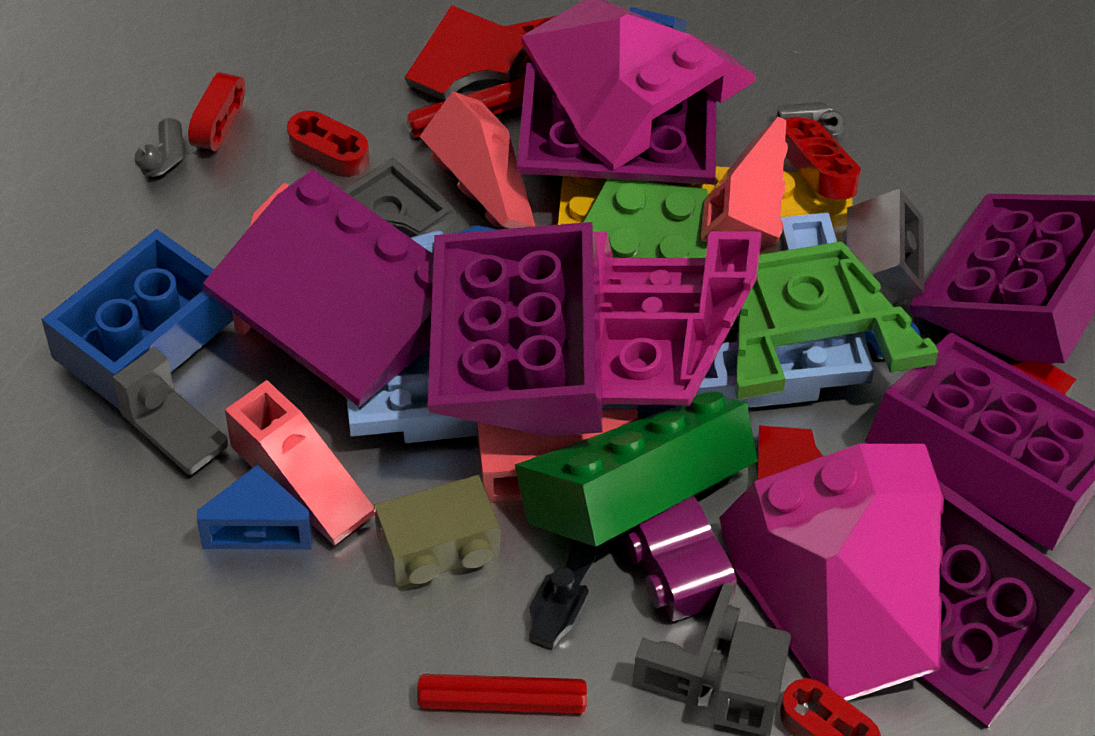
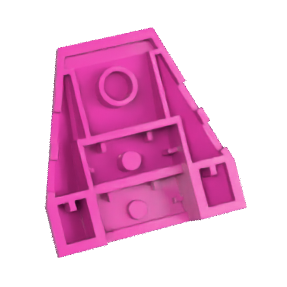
M583 0L521 37V43L544 82H549L556 94V103L561 112H566L573 123L574 134L579 143L612 171L650 148L652 120L701 89L719 103H722L754 83L756 74L723 49L605 0Z
M709 231L706 258H613L608 233L594 232L599 259L602 404L690 405L757 280L761 231Z
M857 444L754 481L719 517L732 567L775 628L790 633L789 647L812 679L825 684L848 701L940 670L942 599L939 596L940 565H942L943 554L940 536L944 496L925 444Z

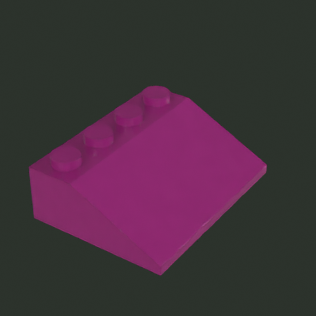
M526 63L517 173L715 185L717 100L701 89L653 119L650 148L612 171L579 143L574 134V125L567 113H562L558 107L556 94L549 82L543 81L533 63Z
M314 169L277 194L203 282L204 292L358 407L430 348L434 254Z
M987 193L924 283V293L915 296L910 303L911 313L1014 360L1035 361L1043 364H1065L1095 314V195Z
M592 222L434 235L428 409L430 413L543 436L603 432L599 259Z
M950 332L936 345L938 356L935 365L910 369L884 393L865 442L868 444H925L937 479L988 516H993L1019 531L1027 540L1041 544L1053 551L1073 527L1095 494V411Z
M938 480L944 496L940 544L943 547L939 596L942 599L940 670L921 677L990 727L1063 644L1095 601V595L1091 587Z

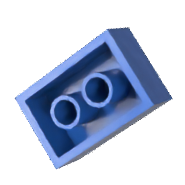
M155 229L41 320L51 357L120 410L113 381L114 375L153 347L168 358L170 371L172 372L233 321V314L203 291V282L214 269L164 233Z

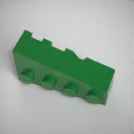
M705 392L696 395L690 405H679L520 462L515 464V469L529 525L597 547L756 463L758 460L747 402L726 398L721 392Z

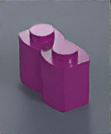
M694 496L630 529V532L624 534L625 546L631 561L634 564L641 563L649 575L646 577V587L653 605L656 608L663 607L672 621L714 608L723 583L733 585L736 589L737 579L732 565L721 544L713 536L706 515Z

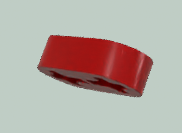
M218 72L212 78L196 106L189 123L188 141L191 146L215 152L222 145L244 101L245 81L242 77Z
M316 111L296 113L287 122L288 145L297 156L342 177L360 175L367 169L369 165L368 140L359 131Z
M804 678L795 680L787 686L783 693L780 718L784 727L794 736H881L878 726L868 716L828 686L815 679ZM812 701L818 705L816 713L808 711L801 715L796 711L798 703L804 706Z

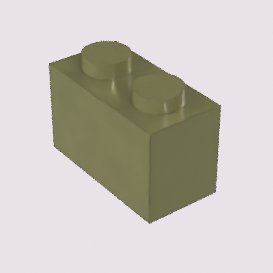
M479 474L374 504L376 535L396 587L409 583H426L436 578L439 574L462 567L476 568L486 564L493 558L500 557V525Z

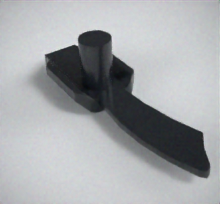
M573 539L566 566L557 568L553 573L545 576L529 607L532 621L529 633L530 641L553 649L557 642L574 627L589 596L587 586L580 584L592 567L600 545L595 547Z

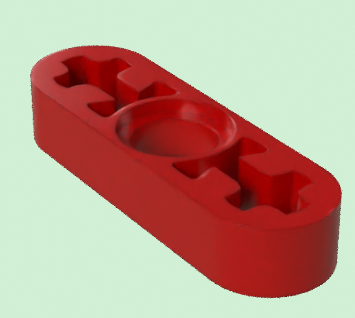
M804 117L786 118L785 142L788 145L786 158L817 194L829 199L845 200L855 197L858 193L860 166L819 122Z

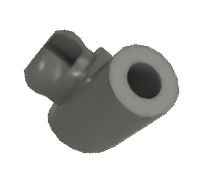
M814 102L782 105L776 108V118L804 117L819 122L834 139L842 135L844 131L845 120L843 115L825 103Z
M166 118L159 122V145L157 147L152 144H146V153L140 148L136 151L134 161L141 168V172L144 175L159 177L183 159L182 125L177 119Z

